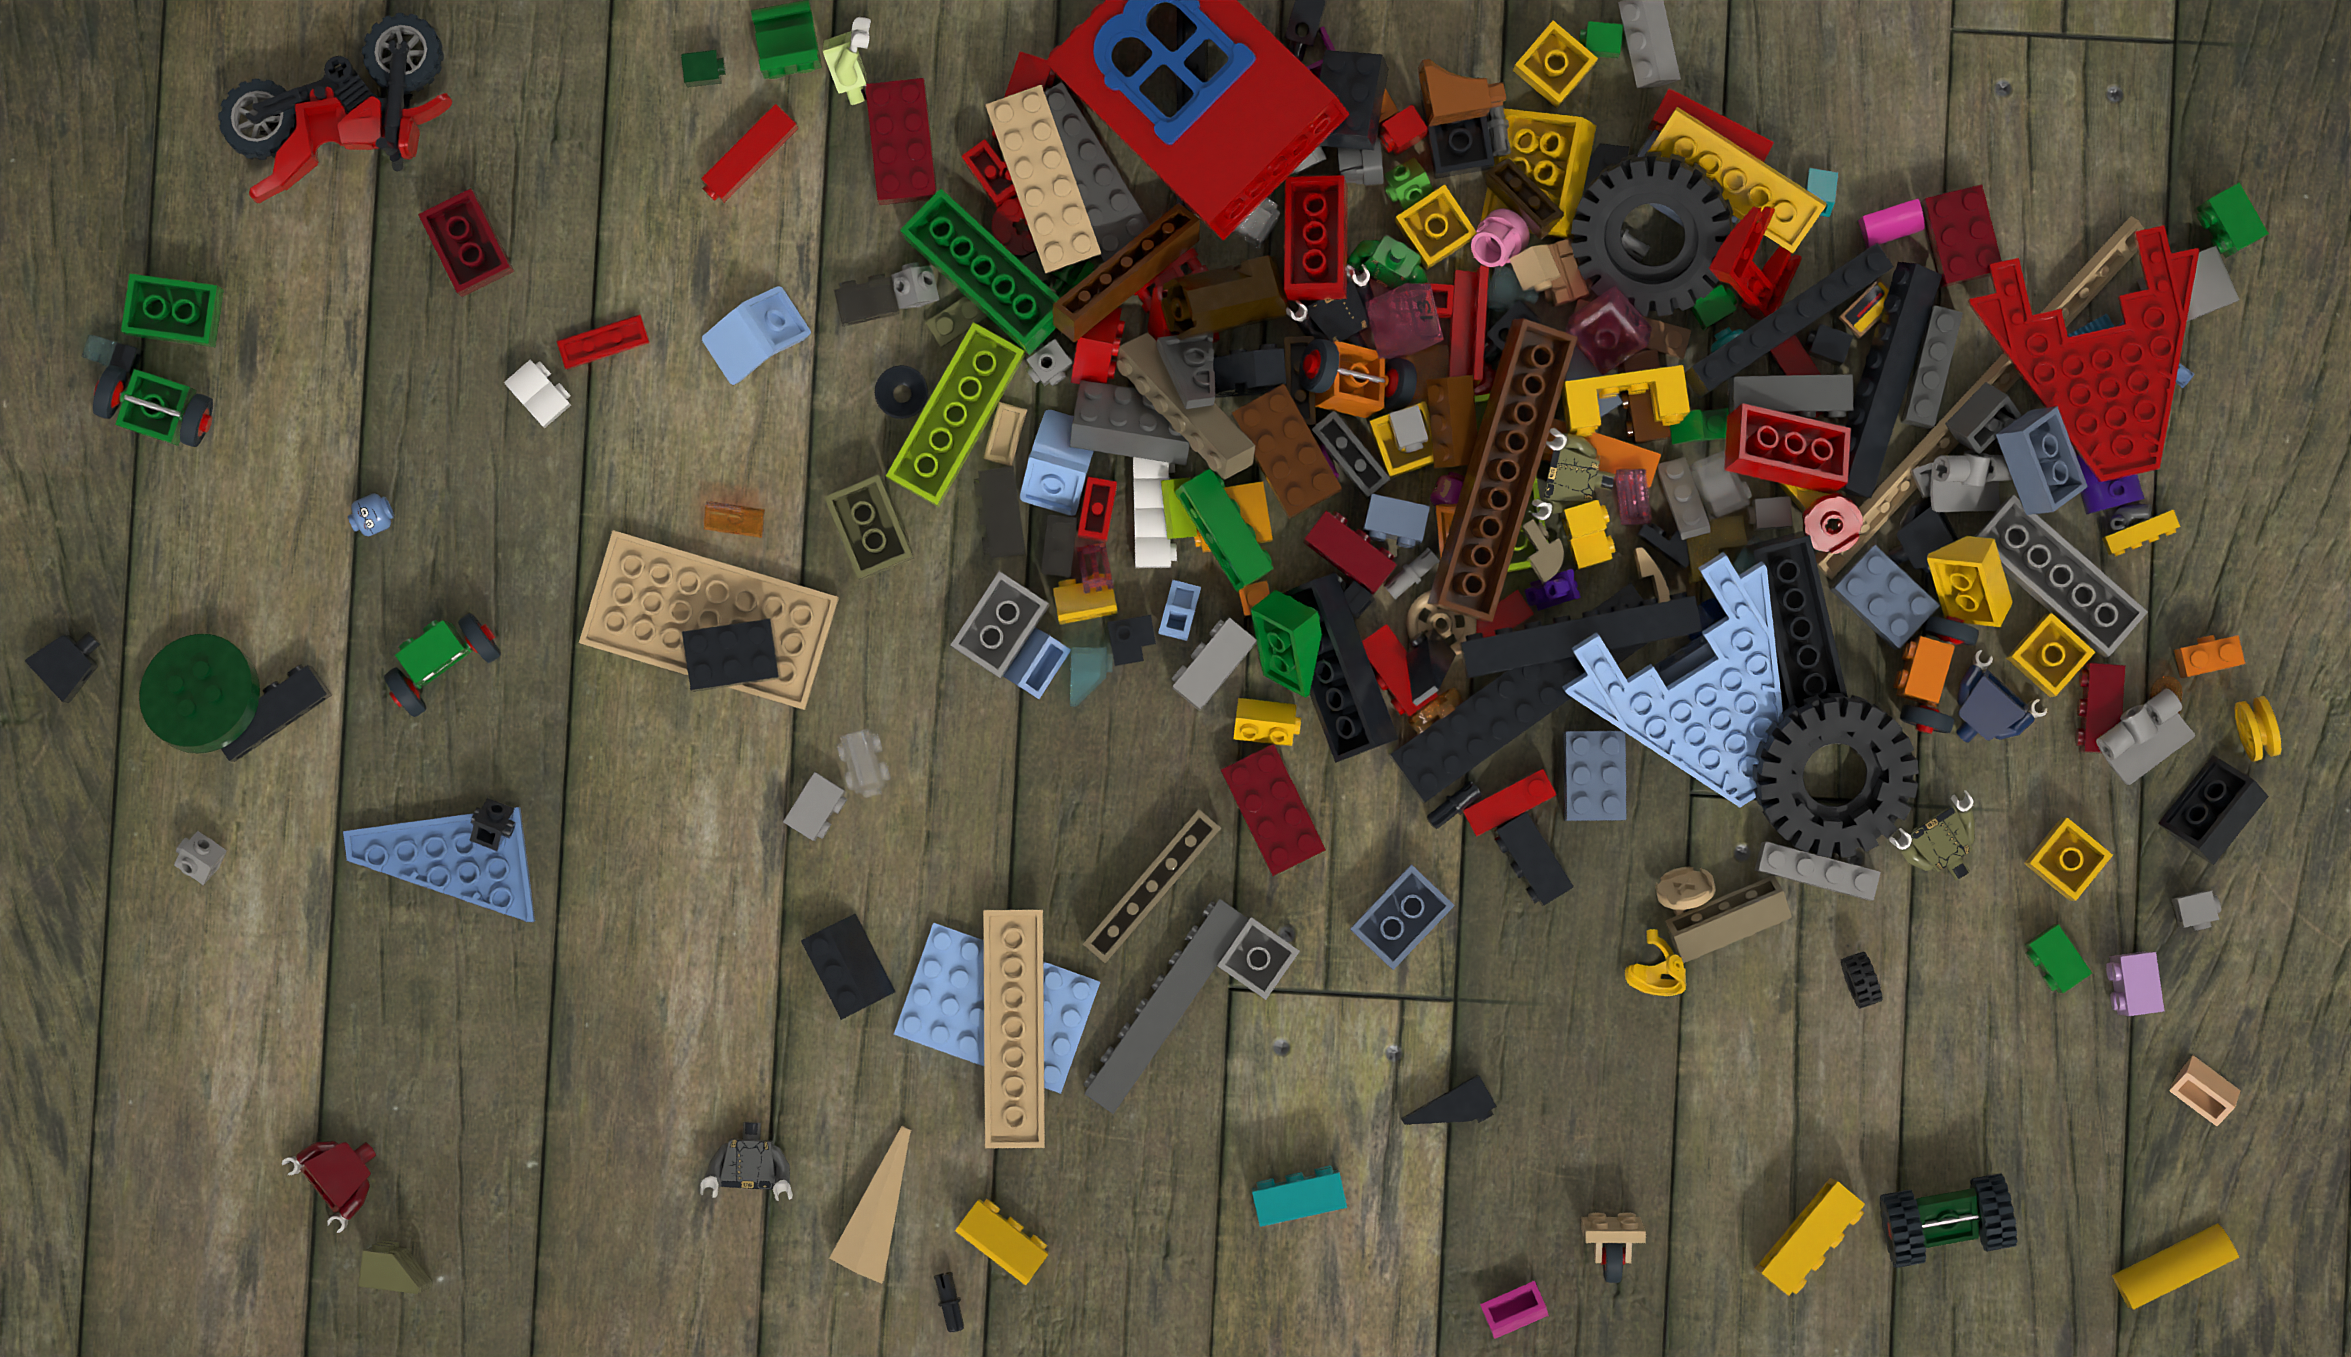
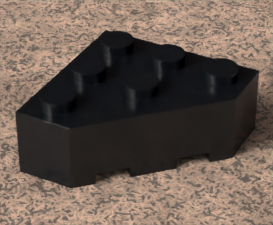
M1264 344L1259 346V350L1247 352L1246 349L1231 350L1229 355L1217 357V355H1214L1215 398L1264 395L1282 384L1286 386L1284 348L1277 349V344Z

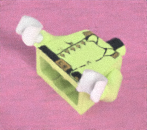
M858 17L854 20L852 31L824 40L823 54L838 93L846 92L851 105L867 100L863 88L867 84V75L857 48L867 49L869 43L871 20L864 17Z

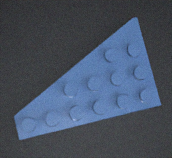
M520 807L514 808L512 821L516 822V826L510 839L504 838L498 851L470 841L473 824L470 822L473 814L343 831L346 858L349 862L526 922H535Z

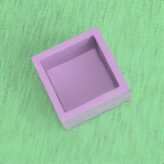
M2144 951L2109 956L2110 963L2106 964V971L2109 981L2113 980L2114 992L2110 994L2113 1010H2117L2118 1015L2124 1016L2163 1012L2164 1005L2156 952Z

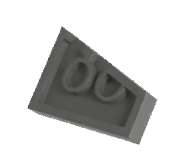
M1213 333L1181 341L1176 337L1177 335L1159 337L1156 347L1185 409L1214 405Z

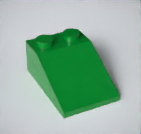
M1274 590L1251 608L1263 676L1306 698L1310 694L1322 635L1319 622L1320 617L1314 608L1308 607L1294 600L1291 596H1286Z

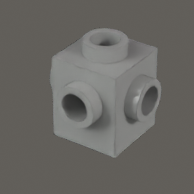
M918 262L901 266L902 271L891 275L899 309L922 307L940 300L932 266L920 267Z
M1054 339L1046 346L1041 343L1030 354V357L1026 359L1029 367L1025 370L1035 384L1041 381L1044 386L1049 383L1054 386L1066 377L1064 372L1072 367L1073 364ZM1045 361L1052 362L1049 368H1044L1042 364Z
M197 831L190 840L184 838L177 847L176 852L179 855L174 866L204 885L220 868L227 850L219 846L211 838Z

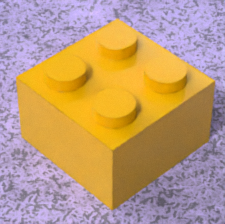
M1553 20L1515 64L1513 71L1558 108L1592 69L1598 58Z
M1443 185L1396 216L1394 221L1413 251L1421 256V263L1426 270L1472 241L1477 234L1446 185Z
M1425 401L1416 404L1419 406L1428 436V441L1422 443L1424 447L1422 449L1409 453L1406 452L1405 448L1398 450L1388 417L1389 414L1369 421L1368 425L1383 467L1390 478L1434 463L1430 415Z
M2048 613L2040 619L2006 659L2049 697H2054L2059 694L2084 666L2095 651L2055 615Z
M2065 817L2060 818L2024 864L2066 899L2076 901L2111 859L2113 854L2069 818Z

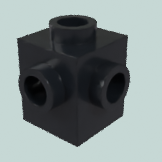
M487 798L482 808L477 807L471 818L470 823L473 824L470 841L498 851L504 838L510 839L515 829L516 822L512 821L515 809Z

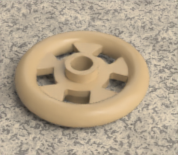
M1429 590L1421 594L1412 603L1406 619L1408 636L1411 640L1421 631L1424 632L1426 629L1430 631L1433 628L1442 638H1447L1454 634L1457 642L1450 645V647L1457 656L1461 653L1460 643L1466 641L1465 636L1475 634L1476 619L1463 615L1465 627L1457 628L1454 616L1460 614L1446 609H1438L1437 606L1428 604L1431 592ZM1423 608L1432 612L1428 616L1427 622L1418 619ZM1439 618L1446 620V628L1441 629L1437 626Z

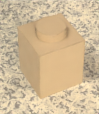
M1547 244L1532 246L1510 258L1523 291L1535 289L1536 293L1542 292L1552 287L1551 281L1561 277Z

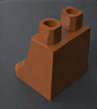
M1431 59L1422 60L1418 67L1428 127L1486 116L1491 108L1502 106L1503 101L1506 100L1503 82L1488 84L1487 78H1471L1457 75L1440 67Z

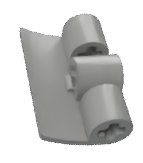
M1972 450L1964 451V455L1938 456L1934 460L1931 473L1930 494L1932 510L1936 512L1997 511L2000 507L1999 481L2012 480L2004 455H1988L1983 452L1978 455Z
M2164 689L2144 705H2137L2127 710L2120 717L2121 722L2096 740L2100 751L2126 785H2131L2195 737V733L2179 715L2178 712L2182 710V704L2170 689Z

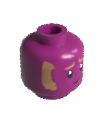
M1455 472L1439 476L1430 496L1431 503L1435 507L1439 504H1457L1465 477Z

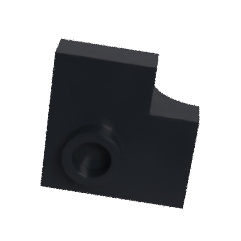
M1151 615L1107 622L1115 666L1143 662L1142 647L1156 644Z

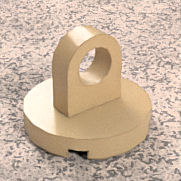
M1693 867L1673 869L1665 873L1660 878L1661 882L1655 886L1658 901L1663 906L1673 909L1676 916L1682 914L1686 909L1704 905L1713 897L1716 890L1713 876L1700 868L1701 872L1694 871Z

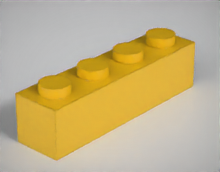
M2171 510L2106 536L2102 540L2108 555L2114 553L2116 557L2126 553L2124 549L2131 547L2133 550L2143 546L2141 542L2148 540L2151 543L2160 539L2159 535L2165 533L2168 536L2176 533V528H2179L2180 524L2174 510Z

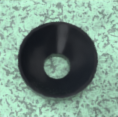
M904 365L893 366L884 371L878 378L875 385V399L880 409L888 416L896 419H906L915 416L923 409L928 399V386L924 377L916 369ZM901 385H905L911 390L910 399L904 403H900L894 398V390Z

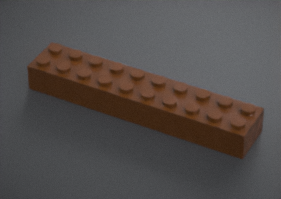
M1524 318L1512 320L1427 602L1428 604L1480 621L1493 622L1578 338L1577 336Z

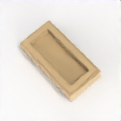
M1002 402L998 403L983 459L1012 467L1027 409Z

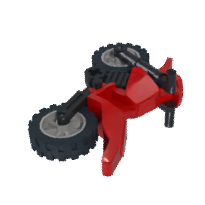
M396 13L394 17H390V15L385 16L379 24L376 22L371 27V33L366 34L364 39L366 44L362 47L363 62L373 80L381 88L388 89L387 98H379L373 94L359 77L349 60L343 56H334L326 62L324 68L325 75L321 80L296 87L289 91H286L281 85H276L271 80L261 81L260 79H252V82L249 83L246 81L238 84L240 87L232 88L227 93L229 96L227 99H223L220 105L222 111L218 114L220 131L226 141L237 153L243 154L249 159L267 160L269 156L275 157L273 174L250 188L249 195L255 203H262L264 200L284 190L287 191L318 165L317 163H319L318 148L327 142H335L349 150H373L380 148L390 156L392 169L397 172L403 169V158L412 159L416 156L420 129L417 125L436 118L452 105L449 95L443 93L426 104L410 108V100L413 99L411 91L416 90V92L424 89L423 86L427 83L429 85L435 80L434 76L441 71V61L444 60L442 43L435 30L426 20H421L414 14L405 16L404 13ZM402 35H411L413 38L407 43L403 41ZM395 37H397L398 43H396V42H395L394 40H392V39H394ZM419 40L422 42L424 50H411ZM384 48L390 50L391 56L382 59ZM416 57H423L417 65ZM390 64V70L386 68V65ZM254 102L251 111L245 110L248 105ZM243 114L249 121L239 125L240 115ZM254 126L251 138L241 132ZM259 134L264 135V136H265V135H268V136H266V137L258 138V135H259Z

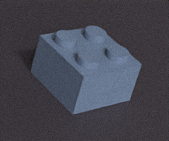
M1371 494L1363 532L1368 534L1373 541L1385 542L1386 538L1397 540V546L1413 549L1415 545H1420L1423 540L1430 506Z

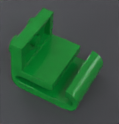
M809 0L751 10L760 57L759 66L764 79H777L794 73H809L815 69L822 68Z

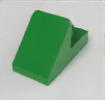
M1728 408L1690 411L1683 418V421H1680V424L1670 425L1672 445L1726 439Z

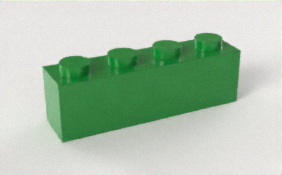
M1210 468L1181 485L1175 491V494L1236 592L1262 578L1274 568L1271 565L1270 555L1265 549H1261L1256 541L1255 531L1241 517L1238 504L1234 499H1230L1224 490L1223 480L1218 474H1214Z

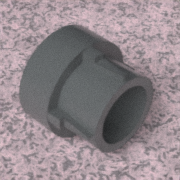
M1379 134L1376 137L1374 150L1337 147L1339 175H1344L1347 183L1364 184V186L1383 184Z

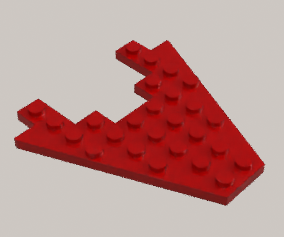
M2165 225L2134 232L2147 290L2118 296L2124 325L2068 337L2062 309L2032 315L2019 258L1989 264L1995 293L1968 300L1972 310L2045 408L2058 406L2071 444L2099 482L2160 469L2199 257V248L2171 254Z

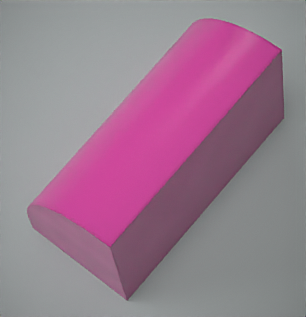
M1919 198L1862 216L1858 220L1867 249L1876 243L1880 245L1924 230V217Z
M1535 1281L1480 1304L1494 1339L1549 1316Z

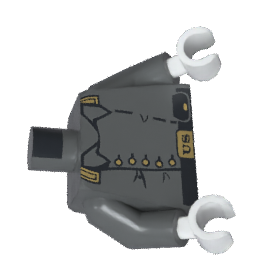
M743 1122L742 1139L731 1138L728 1143L720 1146L710 1160L705 1179L701 1182L700 1194L703 1195L704 1189L711 1187L714 1189L713 1198L717 1197L719 1182V1187L773 1190L777 1201H779V1193L786 1191L790 1200L793 1197L789 1185L790 1165L781 1149L775 1146L773 1141L760 1140V1122Z

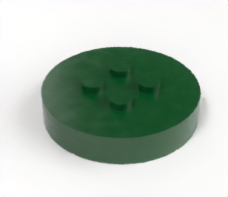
M211 634L188 635L165 646L155 655L146 668L139 690L141 713L150 730L171 747L183 752L196 754L219 750L236 740L250 725L257 711L260 699V682L251 660L230 641Z

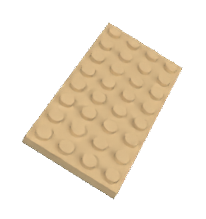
M613 530L579 643L688 675L683 631L772 619L782 679L730 686L728 688L806 710L839 597Z

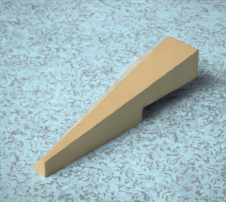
M901 1126L829 1258L851 1271L881 1284L885 1279L911 1132L910 1129Z

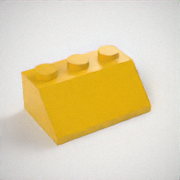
M1966 536L1929 553L1927 561L1945 619L1947 616H1952L1964 620L1966 624L2001 627L2013 602L1995 539Z
M978 1199L955 1231L1020 1282L1027 1285L1049 1255V1252L1045 1250L1048 1245L1036 1235L1030 1238L1022 1232L1024 1226L1014 1218L1009 1217L1006 1220L998 1214L1000 1208L989 1199H986L984 1202Z

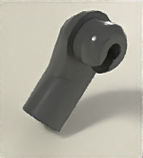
M2151 504L2121 506L2111 517L2110 527L2119 532L2128 528L2136 519H2151Z

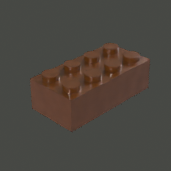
M1284 384L1232 412L1231 416L1237 427L1255 444L1254 458L1288 519L1297 516L1341 491V485Z

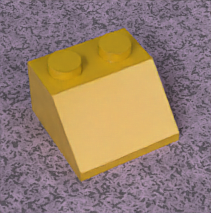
M1105 574L1088 576V582L1076 584V579L1058 582L1059 587L1053 588L1060 625L1118 614L1111 577L1105 578Z

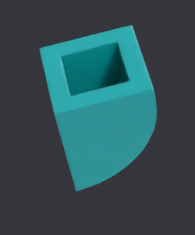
M1809 168L1804 189L1827 203L1819 216L1830 217L1835 204L1838 172Z

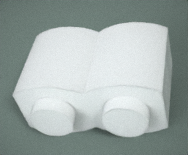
M530 359L504 383L536 420L546 428L571 406L567 401L570 394L560 383L554 386L547 377L551 373L540 361L534 364Z

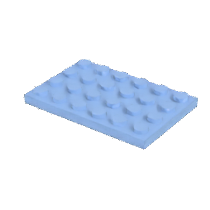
M933 923L894 1035L984 1066V940ZM1044 962V1088L1061 1094L1100 981Z

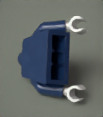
M1982 650L1974 655L1972 659L1973 665H1970L1960 681L1957 702L1960 706L1958 714L1965 722L1956 730V733L1967 743L1978 733L1987 741L1992 740L1994 737L2002 740L2018 736L2034 722V718L2044 716L2047 713V708L2042 709L2039 713L2035 711L2034 706L2040 699L2032 700L2028 704L2024 703L1986 669L1992 663L1993 658L1991 656L1987 663H1981L1978 656Z

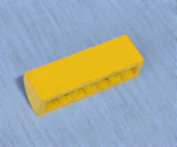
M2217 1223L2113 1274L2112 1277L2127 1307L2134 1310L2239 1258V1255L2227 1233Z

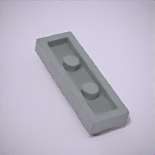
M1682 457L1659 463L1657 471L1681 539L1684 540L1710 533V524L1686 458Z

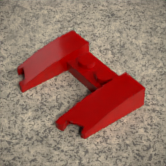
M1753 206L1733 228L1709 267L1719 281L1731 284L1744 299L1742 307L1752 318L1758 320L1764 319L1779 309L1802 260L1800 255L1795 254L1791 256V252L1780 245L1762 270L1752 261L1775 212V209L1769 206H1765L1762 212L1760 207Z

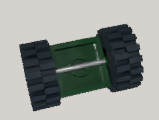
M2002 1173L1971 1178L1970 1189L1915 1199L1911 1189L1882 1194L1879 1202L1880 1214L1885 1234L1884 1238L1893 1267L1899 1268L1925 1263L1926 1248L1979 1239V1237L1981 1245H1983V1249L1986 1252L2016 1247L2017 1229L2015 1227L2014 1208L2011 1203V1195L2008 1192V1185Z

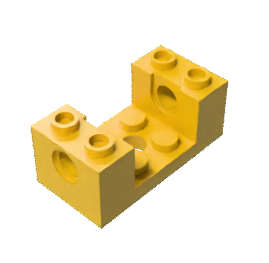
M1683 365L1565 381L1561 396L1567 433H1574L1583 437L1592 436V433H1595V430L1601 425L1597 394H1599V399L1616 397L1619 391L1628 390V395L1645 393L1649 387L1655 422L1662 421L1663 426L1680 424V421H1683V418L1690 413Z

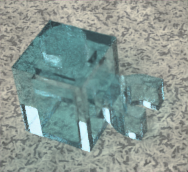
M1500 265L1494 267L1487 291L1489 308L1505 312L1506 309H1510L1514 305L1516 299L1535 305L1539 296L1535 289L1523 291L1513 269L1501 267Z

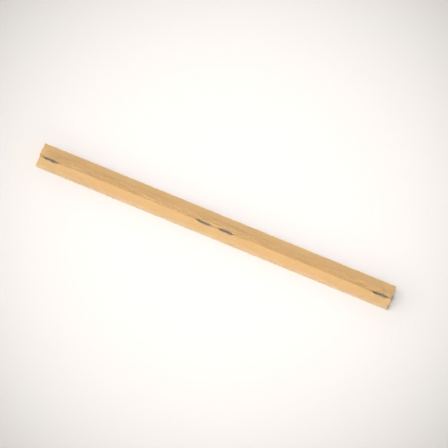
M2131 216L2124 222L2118 231L2105 242L2103 247L2093 255L2088 263L2083 266L2078 274L2068 282L2041 313L2062 309L2065 327H2067L2138 251L2134 232L2144 230L2139 220ZM2005 353L2001 354L1996 362L1971 386V389L1961 397L1944 418L1919 442L1917 447L1909 453L1904 461L1879 485L1877 490L1874 491L1872 498H1868L1859 507L1863 517V527L1861 526L1860 537L1855 545L1842 553L1834 555L1822 550L1817 552L1815 555L1817 567L1825 576L1832 580L1917 489V484L1911 473L1912 469L1932 463L1940 455H1948L1959 442L1945 423L1985 382L2006 393L2021 377Z

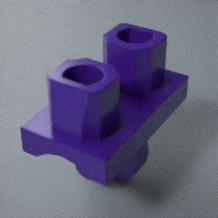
M1573 569L1557 573L1543 584L1540 579L1530 582L1531 588L1525 589L1528 605H1536L1538 611L1581 598L1580 592L1576 589L1578 585L1574 580Z

